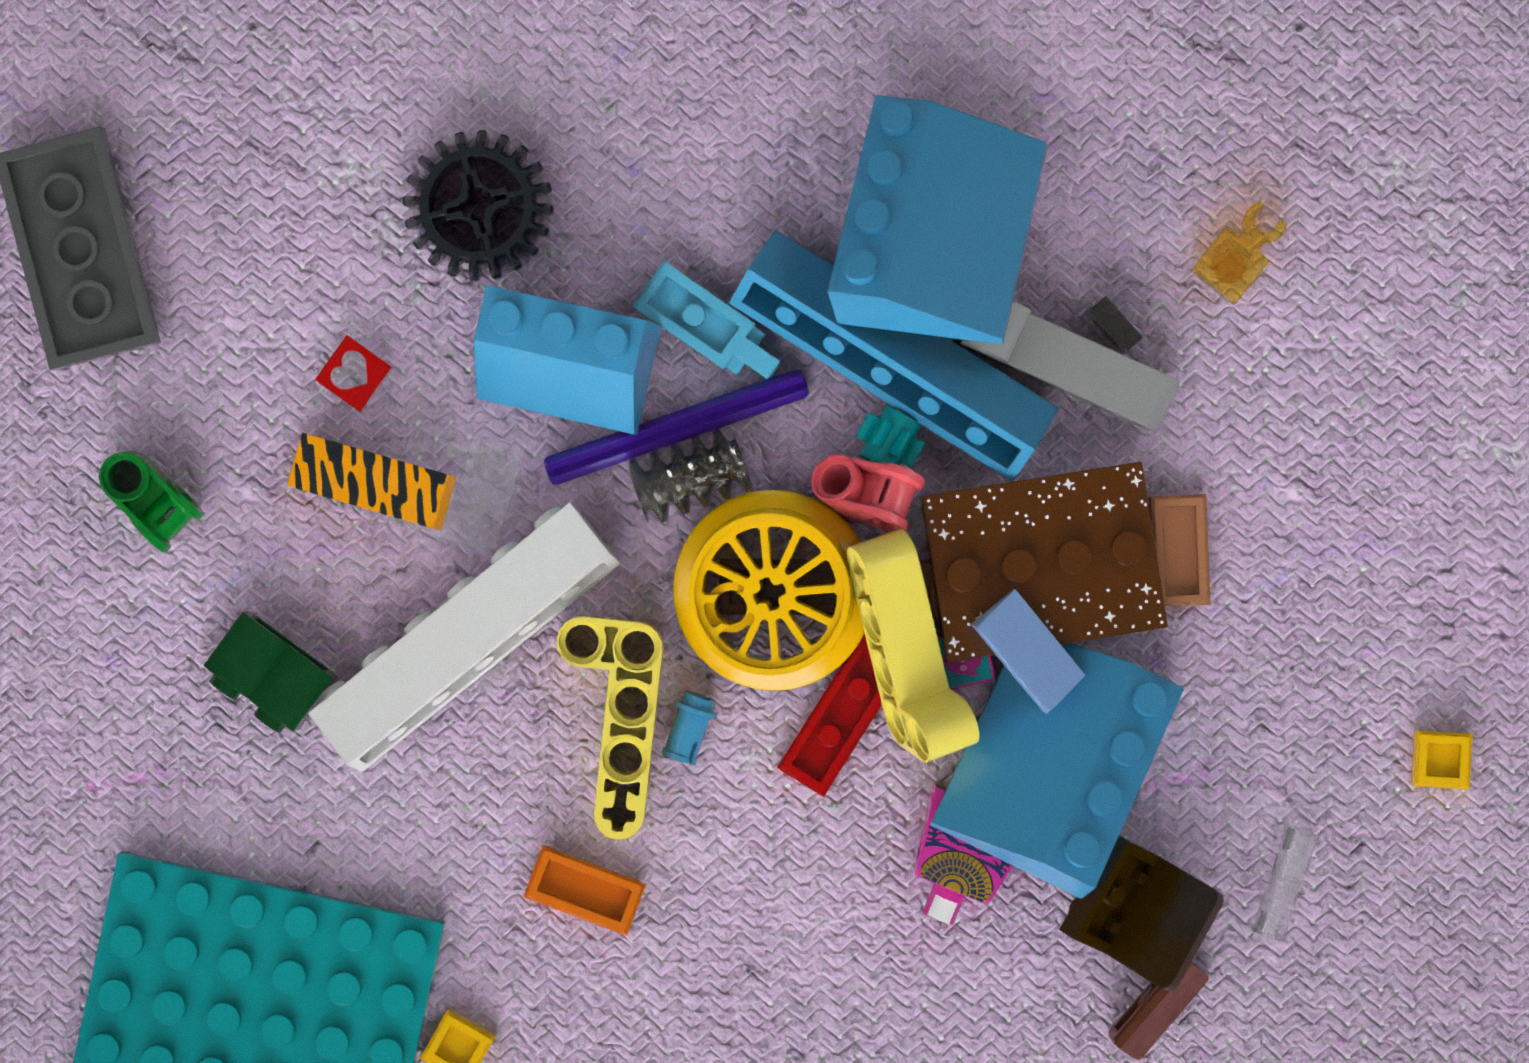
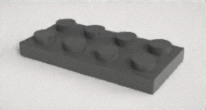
M99 126L1 152L0 184L49 370L57 371L161 343L105 128Z

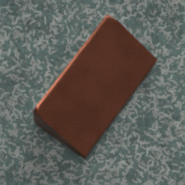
M1191 962L1180 984L1173 991H1166L1150 982L1108 1031V1036L1113 1044L1136 1060L1143 1058L1207 983L1208 975Z

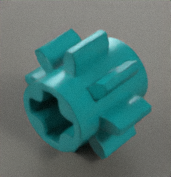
M884 406L879 417L868 412L854 436L865 442L858 455L871 462H888L897 465L903 463L912 468L926 444L915 438L922 425L888 406Z

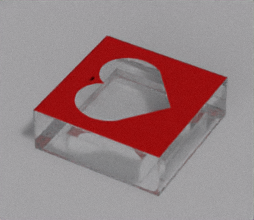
M346 335L315 381L362 413L394 367L352 337Z

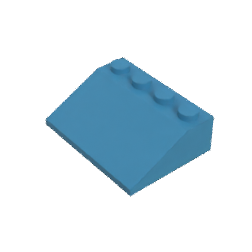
M876 95L827 290L837 323L1004 344L1046 157L1047 143L932 101Z
M1073 643L1060 645L1082 670L1085 677L1047 714L1040 710L1003 665L977 722L980 734L977 744L965 748L930 825L1082 899L1093 891L1098 884L1184 688L1134 663Z

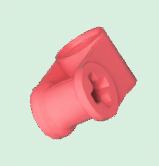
M831 455L824 458L817 464L811 477V487L815 495L843 519L871 525L887 532L896 529L907 531L909 523L905 520L915 492L921 491L925 483V479L921 475L903 466L888 462L876 463L844 455Z

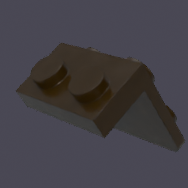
M1119 835L1096 888L1082 899L1076 897L1072 901L1068 914L1059 930L1074 940L1107 954L1159 988L1173 991L1180 984L1223 906L1224 897L1221 892L1152 851Z

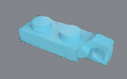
M665 261L662 262L632 306L724 370L727 368L737 376L743 367L747 365L768 380L772 378L782 363L758 346L766 334L757 329L754 322Z

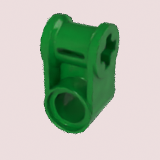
M126 451L115 453L108 457L100 467L99 482L104 493L130 518L136 529L163 553H166L171 548L169 541L192 519L200 520L205 515L202 508L183 488L169 479L149 457L141 452ZM124 460L136 464L141 472L140 485L133 492L124 491L115 481V470ZM175 507V511L160 525V520Z

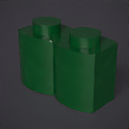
M243 611L203 665L213 673L209 682L216 689L233 700H237L240 694L248 698L258 707L254 712V716L278 733H281L285 727L293 732L299 730L310 716L308 713L318 705V699L321 694L338 677L329 668L250 611Z

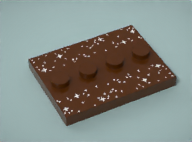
M1142 461L920 496L946 662L995 655L971 624L1013 589H1016L1060 644L1168 627Z

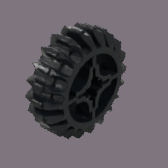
M485 130L477 132L476 147L469 148L465 134L459 132L455 134L458 151L450 153L448 147L442 141H438L434 144V147L443 158L439 163L435 165L424 155L418 159V163L430 172L426 180L417 175L408 176L407 183L422 191L420 197L406 196L403 198V205L405 207L420 209V215L406 219L405 226L409 230L425 228L426 232L417 237L413 244L418 250L426 249L433 243L437 246L428 259V262L434 267L441 264L448 255L451 257L447 270L448 275L456 278L461 272L463 264L467 263L469 264V279L473 282H478L481 278V265L488 264L492 278L498 280L502 278V269L499 261L507 259L509 265L515 271H519L523 268L521 260L514 254L522 247L533 257L539 253L536 245L527 240L531 232L540 237L549 236L550 229L535 221L537 215L551 216L554 214V207L552 205L537 203V197L551 193L552 186L549 182L532 184L531 180L539 176L544 171V168L540 162L532 163L524 169L521 167V164L527 159L529 150L524 145L516 148L512 155L508 156L506 153L509 148L510 139L504 134L499 136L494 149L488 148L489 137ZM476 162H491L506 168L517 178L520 186L511 189L506 187L501 189L486 187L478 172ZM460 167L462 182L460 194L456 199L443 204V207L434 209L435 196L440 184L448 174ZM472 179L475 188L482 192V197L485 200L491 196L496 201L493 202L492 206L485 208L486 218L483 220L486 233H484L483 225L478 220H475L476 216L472 212L468 216L462 212L466 206L473 203ZM524 203L523 216L518 228L506 242L498 246L495 230L497 218L501 213L513 209L515 205ZM447 223H467L472 225L476 237L479 239L482 251H467L453 246L443 237L438 226Z

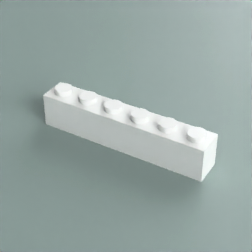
M570 502L563 508L556 506L546 511L535 522V531L520 543L512 541L500 548L491 558L492 565L478 577L469 576L458 582L448 592L447 597L449 600L433 613L426 611L416 616L407 624L404 629L406 635L390 648L382 646L370 653L362 661V670L346 683L345 681H339L331 685L321 694L318 699L319 705L308 714L347 766L360 772L366 770L621 564L585 517Z

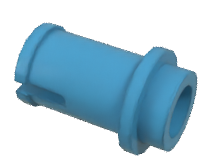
M685 690L682 700L676 699L674 703L679 709L667 743L663 747L662 754L686 764L696 765V758L710 719L715 720L718 715L713 711L716 701L704 695Z

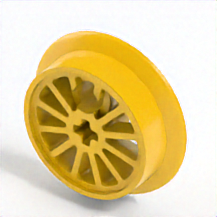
M753 491L736 496L715 507L703 517L687 537L677 559L674 572L673 600L675 612L681 630L689 645L698 657L719 675L732 682L754 689L769 691L795 689L816 682L832 673L853 653L864 635L847 562V549L850 546L861 543L859 537L851 526L833 509L812 497L792 491ZM771 526L790 529L793 532L779 565H774L772 562ZM753 528L760 530L763 567H758L739 540L740 533ZM804 536L812 541L821 552L791 573L787 566L800 538ZM725 543H729L750 572V577L716 562V553ZM825 560L830 563L835 576V583L798 586L797 579ZM709 570L732 580L718 585L711 592L706 589ZM769 577L773 585H784L786 592L778 598L780 606L773 607L770 599L760 600L758 591L764 587V578ZM736 591L744 598L747 611L743 619L730 621L720 614L718 599L723 592ZM836 593L837 595L836 609L833 615H828L798 600V595ZM792 609L827 626V630L818 641L809 640L791 614ZM778 618L783 619L802 646L803 651L790 656L781 654ZM762 620L768 621L771 657L755 655L749 650ZM750 626L740 648L723 634V631L738 632Z

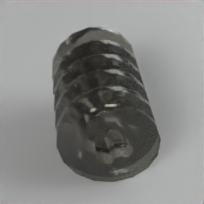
M719 428L712 431V448L708 449L702 440L696 436L691 439L690 456H687L677 444L670 446V463L668 464L664 462L656 451L650 453L648 471H645L635 459L629 461V473L647 522L648 511L650 510L662 523L669 521L670 503H673L683 515L690 513V496L692 495L696 497L704 508L710 506L711 488H715L725 500L732 498V481L734 480L739 483L745 492L753 490V485L734 432L733 440L729 441Z

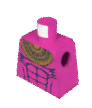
M934 783L929 797L913 871L916 876L934 883L922 912L934 919L953 925L964 897L967 896L988 905L1013 865L930 825L947 789Z

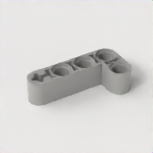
M1015 301L1012 304L1004 344L963 339L959 343L974 353L1154 433L1158 432L1180 384L1178 380L1032 314L1029 308Z

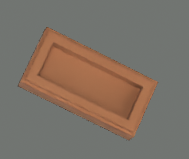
M1206 494L1149 496V510L1165 607L1211 605Z

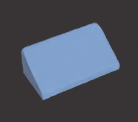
M1016 589L1011 590L971 624L1035 704L1046 714L1056 707L1085 677L1082 670Z

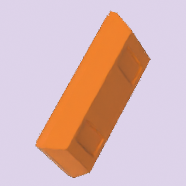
M542 845L523 897L627 936L647 883Z

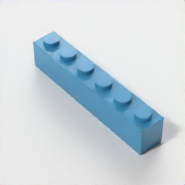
M774 230L746 271L729 304L1013 482L1037 448L1059 408L947 337L838 324L827 292L833 266L777 230Z

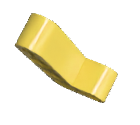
M896 529L848 547V567L885 719L892 736L901 747L925 763L977 744L980 734L975 715L968 702L951 690L948 685L919 558L908 533L904 529Z
M592 615L576 616L565 622L559 630L557 649L561 657L569 664L578 667L609 670L594 820L599 831L606 837L614 840L627 839L635 835L641 828L646 814L664 653L663 637L656 627L644 621ZM577 625L591 627L598 636L599 644L597 650L589 656L576 655L568 645L569 632ZM633 631L646 633L654 643L652 657L644 662L631 661L623 651L624 638ZM626 687L641 689L648 699L647 710L638 717L625 716L617 706L618 693ZM624 742L634 744L642 755V762L639 768L632 772L618 770L611 761V751L615 745ZM607 779L620 784L640 783V791L629 787L626 797V808L630 811H635L636 817L627 818L622 827L614 825V816L605 814V808H612L618 794V786L607 788Z

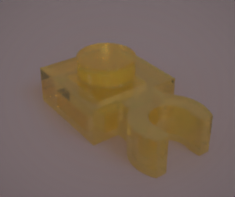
M1261 202L1253 204L1245 211L1242 217V231L1239 235L1228 226H1225L1190 269V272L1232 305L1238 302L1270 262L1258 249L1264 244H1269L1279 239L1287 226L1286 222L1280 220L1270 232L1260 231L1255 225V218L1264 207Z

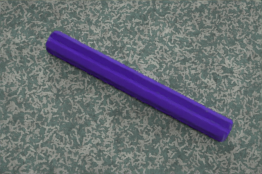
M795 369L639 424L637 435L619 431L550 455L544 459L545 470L550 482L554 485H559L804 399L809 395V388L803 372Z

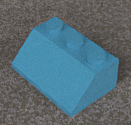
M486 285L474 337L477 399L637 435L662 326L639 318Z

